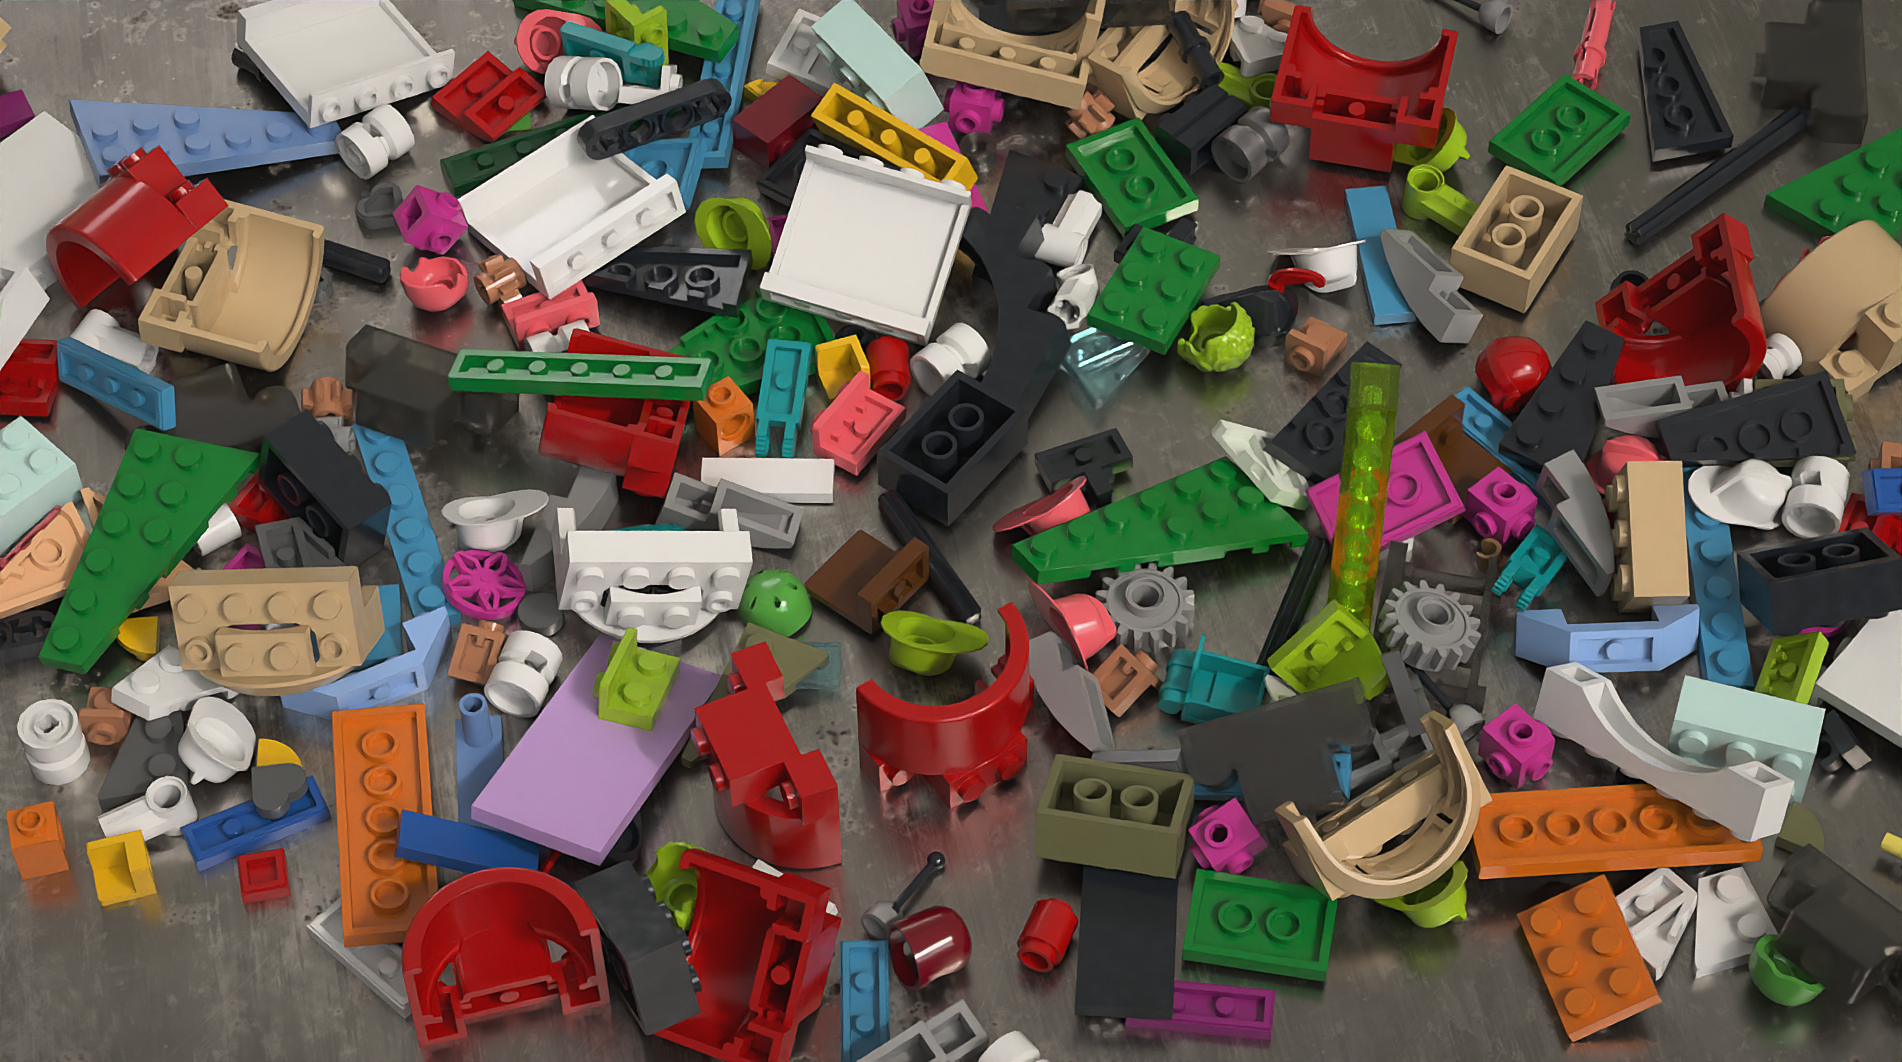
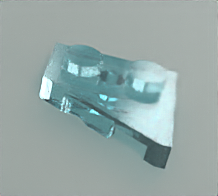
M1092 327L1070 337L1072 345L1061 364L1096 411L1103 407L1151 350Z

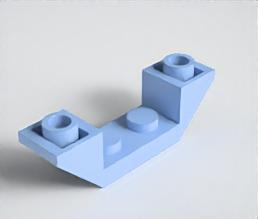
M1698 604L1652 606L1651 621L1567 624L1561 609L1516 611L1514 653L1517 657L1547 667L1578 662L1596 673L1660 671L1697 650L1700 608Z
M445 606L431 612L420 613L413 619L402 623L408 653L392 656L383 663L360 672L347 674L342 679L322 687L301 693L279 696L282 706L332 720V711L375 708L379 705L387 706L427 690L453 640L449 616Z

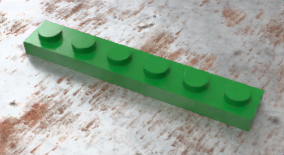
M460 349L448 375V381L451 391L704 401L715 371L712 358Z

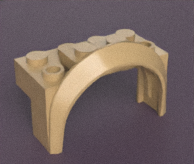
M934 0L919 66L925 73L938 77L954 79L979 87L995 89L1016 96L1032 98L1057 106L1079 110L1090 68L1087 57L1094 51L1106 0H1090L1086 12L1077 23L1061 32L1044 36H1023L1007 33L993 28L976 18L967 10L961 0Z
M1132 0L1099 37L1094 51L1087 57L1090 68L1085 89L1093 94L1099 88L1115 105L1112 110L1130 119L1139 117L1142 120L1147 113L1157 114L1173 109L1184 102L1192 92L1202 89L1190 65L1181 60L1178 54L1180 48L1175 39L1172 37L1158 58L1138 73L1139 68L1171 33L1165 26V22L1172 14L1184 10L1190 14L1192 21L1210 29L1211 34H1208L1197 28L1200 35L1205 36L1211 44L1210 52L1218 64L1220 61L1222 62L1231 40L1235 11L1239 7L1237 0Z
M358 566L178 571L168 585L182 670H198L206 679L241 694L282 696L301 693L327 685L348 674L356 666H362L367 655L385 632L378 585L362 586L361 588ZM300 624V626L274 630H242L229 627L231 625ZM310 629L316 634L319 660L317 662L314 660Z
M1435 710L1421 717L1420 722L1434 749L1313 825L1306 816H1300L1292 801H1287L1274 809L1289 838L1282 846L1297 875L1332 901L1337 898L1348 897L1352 894L1374 899L1399 897L1422 889L1442 876L1458 860L1467 847L1476 828L1480 808L1492 801L1454 721ZM1443 813L1453 821L1451 824H1448L1436 814ZM1417 830L1415 834L1400 846L1375 856L1382 850V844L1393 837L1407 835Z

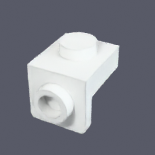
M667 64L662 66L660 88L630 84L619 86L618 103L633 105L681 88L683 78L682 75L677 74V65Z

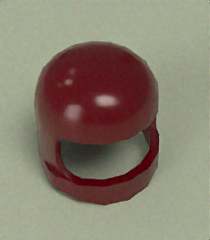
M933 906L889 925V947L894 972L900 984L907 991L916 992L927 987L929 982L934 979L959 971L970 960L972 940L963 918L951 908ZM906 941L914 956L919 977L912 970L904 954L903 947Z

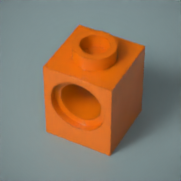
M729 376L709 386L704 401H693L695 429L718 456L756 436L753 403Z
M54 801L6 811L11 850L22 880L70 870L65 834Z

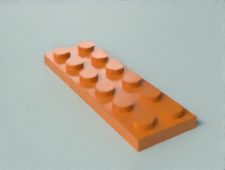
M425 703L332 711L344 947L402 943L415 914L438 891L437 866L394 857L398 818L402 809L433 816Z
M1651 784L1489 793L1492 801L1480 808L1476 828L1469 841L1478 879L1760 862L1763 853V845L1760 838L1752 842L1740 840L1731 835L1729 828L1715 820H1707L1695 815L1692 807L1679 800L1666 798L1658 794L1656 787Z

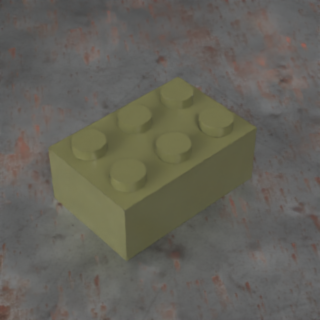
M1056 754L1036 810L1035 857L1175 879L1189 834L1188 829L1191 827L1193 820L1195 775Z

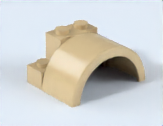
M225 200L229 206L188 238L162 289L154 288L138 318L141 342L181 353L186 348L196 353L273 372L282 367L292 355L309 319L323 263L324 227L319 224ZM231 246H237L233 270L229 269L227 250Z
M1873 220L1856 222L1835 233L1805 256L1777 284L1760 306L1766 337L1768 338L1773 333L1786 335L1797 345L1801 352L1802 364L1798 370L1804 376L1827 370L1829 379H1844L1845 394H1852L1853 401L1870 391L1875 380L1902 363V247ZM1856 331L1857 335L1849 351H1839L1838 348Z

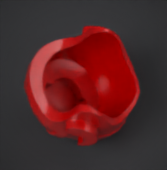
M1508 336L1492 340L1479 354L1475 364L1476 375L1491 394L1492 406L1503 415L1520 412L1519 406L1528 403L1552 369L1549 356L1543 347L1530 337Z

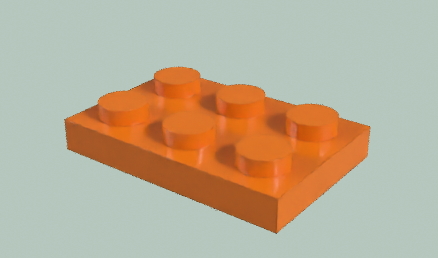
M1605 874L1517 914L1567 1035L1572 1042L1662 1002Z

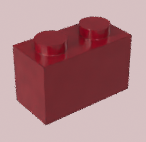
M791 75L786 76L732 119L734 148L768 170L809 127L820 131L811 114L824 97Z

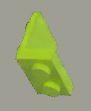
M1335 599L1267 659L1271 670L1302 695L1318 730L1326 736L1332 735L1336 730L1345 726L1356 712L1372 698L1380 695L1390 683L1380 655L1382 653L1370 629Z

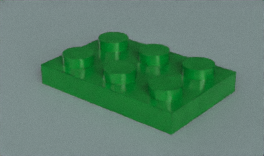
M1564 74L1489 140L1488 152L1514 169L1561 187L1629 125L1631 113L1567 74Z
M1139 117L1066 145V158L1077 173L1084 176V183L1097 201L1102 204V208L1124 238L1137 223L1151 229L1198 210L1199 198Z
M1143 227L1088 312L1087 325L1165 355L1219 269L1220 255Z
M1197 869L1184 937L1182 959L1325 982L1338 898L1332 901L1313 886Z

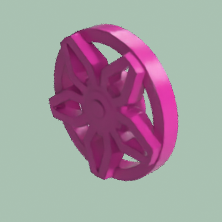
M460 550L446 563L441 576L442 592L449 603L460 612L477 619L498 620L506 618L518 610L519 604L525 596L526 584L524 583L523 575L508 560V556L500 551L493 553L484 550ZM491 566H495V567H497V568H499V569H497L496 571H494V570L489 569V568H490ZM456 568L459 576L450 580V573ZM462 597L471 598L479 606L467 602ZM500 598H515L509 604L499 607Z

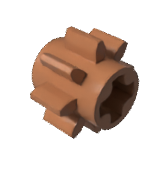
M1099 88L1093 94L1085 89L1079 110L1065 107L1064 111L1070 116L1065 123L1079 139H1083L1087 133L1091 136L1111 127L1115 116L1109 111L1115 105Z
M502 254L493 255L478 263L482 273L474 276V284L486 304L490 305L496 301L498 307L501 308V304L523 298L519 289L527 285V280L521 266L513 257L504 261Z
M332 377L318 378L312 382L310 389L302 388L301 412L307 409L316 420L321 417L340 416L343 417V423L344 419L352 420L353 390H343V384L338 379Z

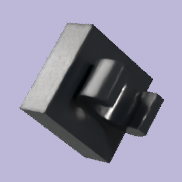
M1835 710L1826 714L1822 727L1827 734H1820L1816 754L1827 747H1831L1832 750L1827 758L1819 762L1827 772H1834L1842 766L1845 759L1857 770L1871 761V758L1849 725Z

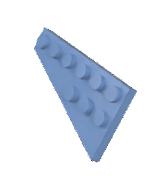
M69 100L71 117L98 186L111 177L106 171L108 168L140 147L145 152H148L160 145L183 176L339 153L335 139L336 135L341 133L337 121L309 128L296 112Z

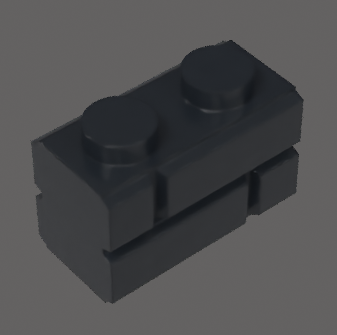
M1212 83L1200 93L1198 91L1192 92L1184 101L1183 106L1173 114L1165 113L1162 115L1154 128L1155 140L1174 166L1189 176L1213 158L1211 151L1213 140L1229 126L1237 125L1238 119L1248 112L1246 104L1233 95L1229 96L1227 91Z

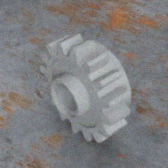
M1154 561L1150 562L1148 569H1141L1140 564H1135L1134 571L1118 573L1115 568V580L1109 577L1102 579V590L1097 591L1096 599L1105 606L1116 626L1117 634L1113 639L1116 641L1117 647L1122 644L1126 648L1134 650V653H1137L1139 649H1142L1144 652L1152 651L1153 653H1158V650L1167 646L1173 648L1178 636L1186 637L1188 635L1189 624L1194 622L1195 606L1194 591L1187 590V579L1185 576L1174 580L1173 567L1169 566L1163 572L1157 571V565Z
M1420 580L1416 589L1408 581L1404 582L1400 590L1395 588L1391 590L1378 616L1382 620L1378 629L1379 632L1385 634L1386 646L1391 650L1399 648L1403 662L1421 670L1439 672V670L1446 668L1455 670L1459 662L1466 663L1469 660L1481 637V634L1477 632L1481 623L1480 619L1469 617L1473 606L1460 605L1458 600L1461 594L1458 592L1450 596L1445 594L1443 584L1439 583L1434 590L1429 589L1425 580Z

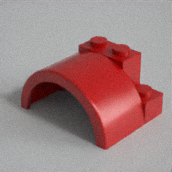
M1296 5L1271 98L1270 121L1311 128L1309 159L1391 172L1397 143L1431 149L1436 147L1443 114L1444 97L1458 32L1442 29L1437 43L1427 52L1414 58L1400 61L1372 60L1346 52L1331 43L1315 25L1311 7Z
M160 145L148 152H145L140 147L108 168L106 171L111 177L99 186L100 189L50 228L46 236V251L50 265L61 287L78 310L85 307L88 302L120 276L128 285L133 284L229 205L211 182L206 178L192 185Z
M1723 212L1691 235L1692 250L1637 287L1625 281L1595 302L1599 326L1625 338L1623 351L1611 385L1681 375L1685 386L1723 381L1729 395L1730 392L1736 391L1743 378L1751 379L1757 373L1766 355L1767 339L1752 270L1749 265L1754 260L1748 229L1745 224ZM1653 320L1662 324L1669 331V334L1644 335L1649 331Z
M578 328L573 329L567 353L684 357ZM555 395L554 402H549L546 410L538 452L544 457L624 477L622 488L633 490L641 496H657L665 499L691 401Z
M1009 602L997 609L998 614L1005 623V654L998 659V664L991 667V673L997 680L988 687L982 678L975 682V695L950 705L926 706L898 699L884 691L872 679L856 688L860 768L880 793L893 785L899 786L906 783L915 773L922 774L948 808L952 809L963 802H971L977 799L985 789L999 781L1014 778L1027 766V739L1020 730L1025 722L1028 710L1034 706V680L1029 675L1030 650L1028 631L1024 619L1013 602Z
M766 641L730 653L732 673L726 675L730 693L724 698L694 708L696 728L690 730L698 755L703 756L707 754L709 758L708 773L712 782L715 809L722 826L731 839L742 849L770 864L796 869H811L841 863L838 785L820 749L801 755L775 703L776 700L785 697L783 675ZM779 786L783 801L768 797L766 793Z
M688 849L682 853L678 868L682 870L692 868L697 881L696 905L688 935L692 954L686 956L687 963L692 964L701 983L702 991L696 993L701 1013L653 1034L726 1062H789L799 1022L821 1005L842 918L826 912L831 888L788 872L777 877L701 849Z
M497 867L467 874L435 892L420 907L407 929L402 947L401 966L420 1048L468 1037L464 1020L558 998L560 999L563 1014L611 1004L600 932L596 919L587 903L574 889L549 874L520 867ZM547 939L567 950L561 956V960L552 963ZM452 962L456 985L447 986L444 982L438 980L447 965Z

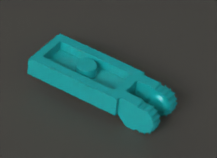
M567 21L560 28L565 56L610 58L617 63L623 81L636 82L645 86L649 85V87L653 86L654 88L661 85L662 65L660 64H663V61H665L662 47L654 46V44L649 42L636 45V42Z
M768 339L756 414L758 425L755 444L756 457H767L770 449V426L785 428L784 439L781 444L782 458H794L797 429H801L813 350L812 343Z
M1536 524L1508 559L1501 570L1502 574L1491 591L1500 596L1503 592H1506L1513 582L1523 590L1517 598L1515 607L1524 612L1534 597H1539L1568 560V557L1551 534Z

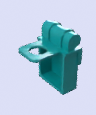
M1204 634L1201 635L1197 652L1186 649L1174 650L1171 660L1166 665L1167 674L1159 690L1158 707L1170 714L1178 713L1182 710L1180 720L1206 727L1208 723L1253 734L1266 688L1264 678L1269 675L1270 667L1205 651L1203 647L1206 635Z

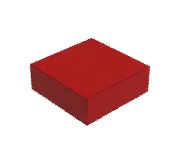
M284 848L237 856L241 896L244 904L291 896Z

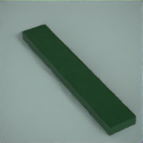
M617 102L612 109L607 111L592 110L440 159L441 170L455 197L467 194L592 115L599 117L627 107L630 104ZM682 106L672 108L666 114L665 119L676 116ZM644 119L633 122L628 132L638 130L643 125Z

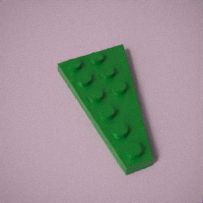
M513 0L514 6L531 11L549 9L580 14L591 18L603 31H606L605 0ZM627 0L630 4H635L642 14L660 5L667 10L668 49L721 63L740 37L737 24L699 0Z
M1902 127L1767 193L1764 206L1821 238L1832 236L1856 222L1873 220L1895 240L1902 233Z
M759 287L755 290V296L741 305L738 318L716 314L681 336L680 344L667 352L688 358H712L715 373L710 386L729 376L742 392L748 395L760 391L768 339L812 343L813 350L809 375L816 373L815 346L833 341L835 338L825 317L764 300ZM693 400L690 402L688 413L694 411Z
M135 429L39 654L42 664L44 666L86 674L120 634L119 627L135 608L140 610L150 598L148 593L161 577L166 579L210 527L208 521L223 503L229 504L238 494L237 487L249 473L254 474L259 469L261 455L250 451Z
M1224 456L1012 545L1011 559L1039 585L1090 577L1092 570L1115 567L1118 573L1134 571L1135 564L1155 561L1157 567L1220 559L1224 558L1226 551L1249 548L1252 554L1268 552L1269 545L1286 542L1289 543L1291 548L1303 547L1307 543L1308 532L1277 503L1270 502L1253 481L1227 456Z

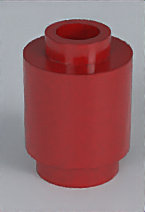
M894 336L879 337L866 348V359L870 367V387L872 391L892 401H898L905 397L907 389L911 385L909 347L906 342Z
M1049 898L1048 900H1039L1034 904L1017 941L1019 948L1017 957L1022 964L1038 972H1049L1053 969L1054 965L1062 961L1078 925V918L1068 903L1057 898Z

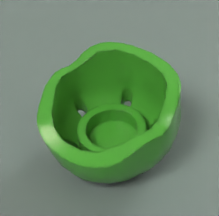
M766 569L755 573L747 579L738 607V614L745 627L749 622L788 637L798 631L809 620L812 614V605L805 585L797 576L782 569Z
M1770 934L1763 936L1757 941L1749 957V970L1755 985L1768 999L1784 1006H1797L1812 1001L1827 987L1830 981L1831 970L1828 963L1819 959L1813 949L1806 943L1782 935Z

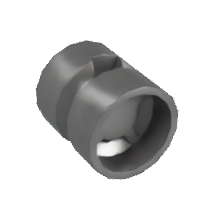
M1255 106L1238 119L1237 125L1229 126L1213 140L1211 151L1218 167L1228 177L1242 183L1249 181L1264 168L1266 163L1273 161L1289 146L1290 137L1283 123L1270 121V109L1263 106Z

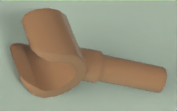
M1492 538L1483 539L1481 546L1484 554L1480 552L1475 553L1476 565L1483 574H1495L1503 569L1508 559L1502 556V547L1497 540Z

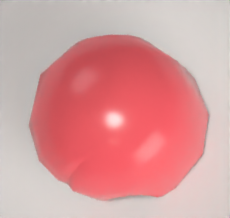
M441 256L428 260L420 257L413 271H409L408 267L404 266L400 270V282L405 295L415 307L432 313L455 305L465 295L469 285L467 270L456 258Z

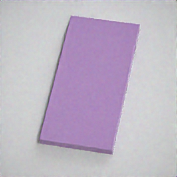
M600 633L471 805V819L600 866L690 738V730L696 728L694 708L709 702L721 675L681 662L680 673L652 731L598 719L599 699L593 697L594 683L600 671L606 672L608 668V658L613 643L615 641L621 642V640Z

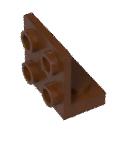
M1451 394L1394 439L1391 447L1426 431L1465 507L1467 490L1497 467L1502 468L1510 476L1512 470L1462 433L1465 403ZM1464 512L1447 521L1455 524L1464 516Z
M858 530L804 585L809 595L873 635L881 627L882 617L889 612L897 611L929 579V546L914 537L903 549L898 548L894 551L863 530Z

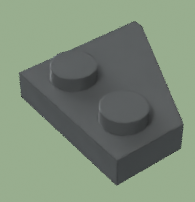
M300 517L255 525L256 538L264 568L346 566L335 556V548L324 538L317 537L313 533V529Z
M1399 648L1380 654L1411 738L1426 733L1420 718L1431 712V708L1417 673L1408 676Z
M182 710L174 711L168 716L150 721L142 717H135L98 793L101 810L117 808L146 795L147 788L151 783L165 776H174L181 779L187 786L190 796H192L189 768L178 754V744L186 730Z

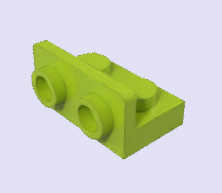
M605 0L606 33L636 42V45L649 42L654 44V46L662 47L665 61L660 65L669 64L667 10L660 5L642 14L635 4H630L627 0Z
M628 627L621 642L615 641L611 647L606 672L600 671L594 683L593 697L599 699L598 719L652 731L680 673L681 658L637 648L638 630Z
M1820 631L1773 639L1754 692L1808 705L1829 645L1824 635Z

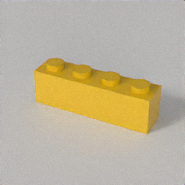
M835 82L811 114L820 132L898 169L906 167L917 170L925 175L924 179L938 183L942 179L953 180L964 185L966 191H970L978 180L967 157Z

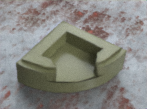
M1794 801L1780 833L1777 835L1775 845L1819 863L1825 845L1824 832L1815 815L1806 807Z

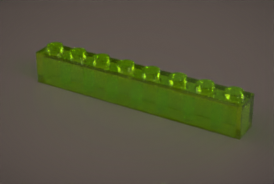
M1351 362L1326 605L1335 599L1370 629L1398 413L1400 365Z

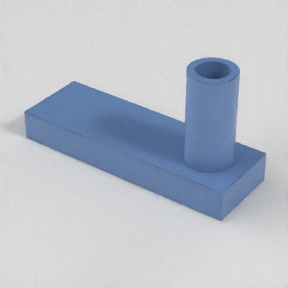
M470 693L461 698L459 702L461 719H455L458 822L508 833L471 819V805L505 760L501 715L489 716L485 697L478 693Z

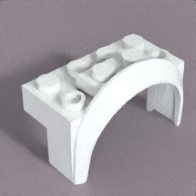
M557 508L551 538L558 610H573L594 628L619 639L623 638L628 627L638 630L637 642L663 643L687 637L703 629L719 612L738 609L753 564L749 531H739L736 509H720L717 512L719 531H577L575 510L573 508ZM624 585L628 589H641L648 585H669L674 589L685 590L668 594H643L626 590L619 586ZM609 589L606 605L603 607L600 605L603 593Z

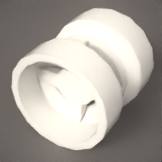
M1773 333L1767 338V351L1764 361L1757 373L1751 378L1753 384L1755 379H1782L1783 376H1789L1802 364L1801 352L1797 345L1786 335L1780 333Z

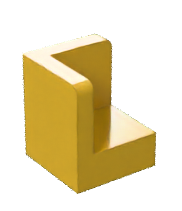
M856 334L815 346L816 378L828 407L836 399L840 387L845 382H850L860 370L869 374V389L871 390L869 363Z
M141 829L86 843V851L93 870L98 900L101 906L157 893L150 855Z

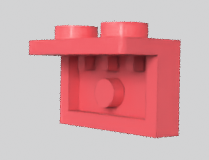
M582 279L550 300L541 292L501 304L503 318L519 351L525 350L524 338L544 331H549L556 335L560 326L581 319L587 324L588 329L600 325L597 299L594 293H588Z
M860 370L850 382L847 381L840 387L836 399L826 410L819 411L814 417L810 428L813 437V453L823 459H834L835 465L857 476L906 419V407L870 390L869 374Z

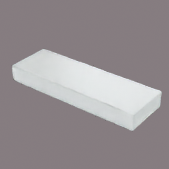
M702 458L701 482L717 487L722 478L787 503H833L835 465L834 459Z
M341 897L306 926L308 935L403 1018L406 1019L412 1013L402 974V947L400 945L391 943L345 948Z

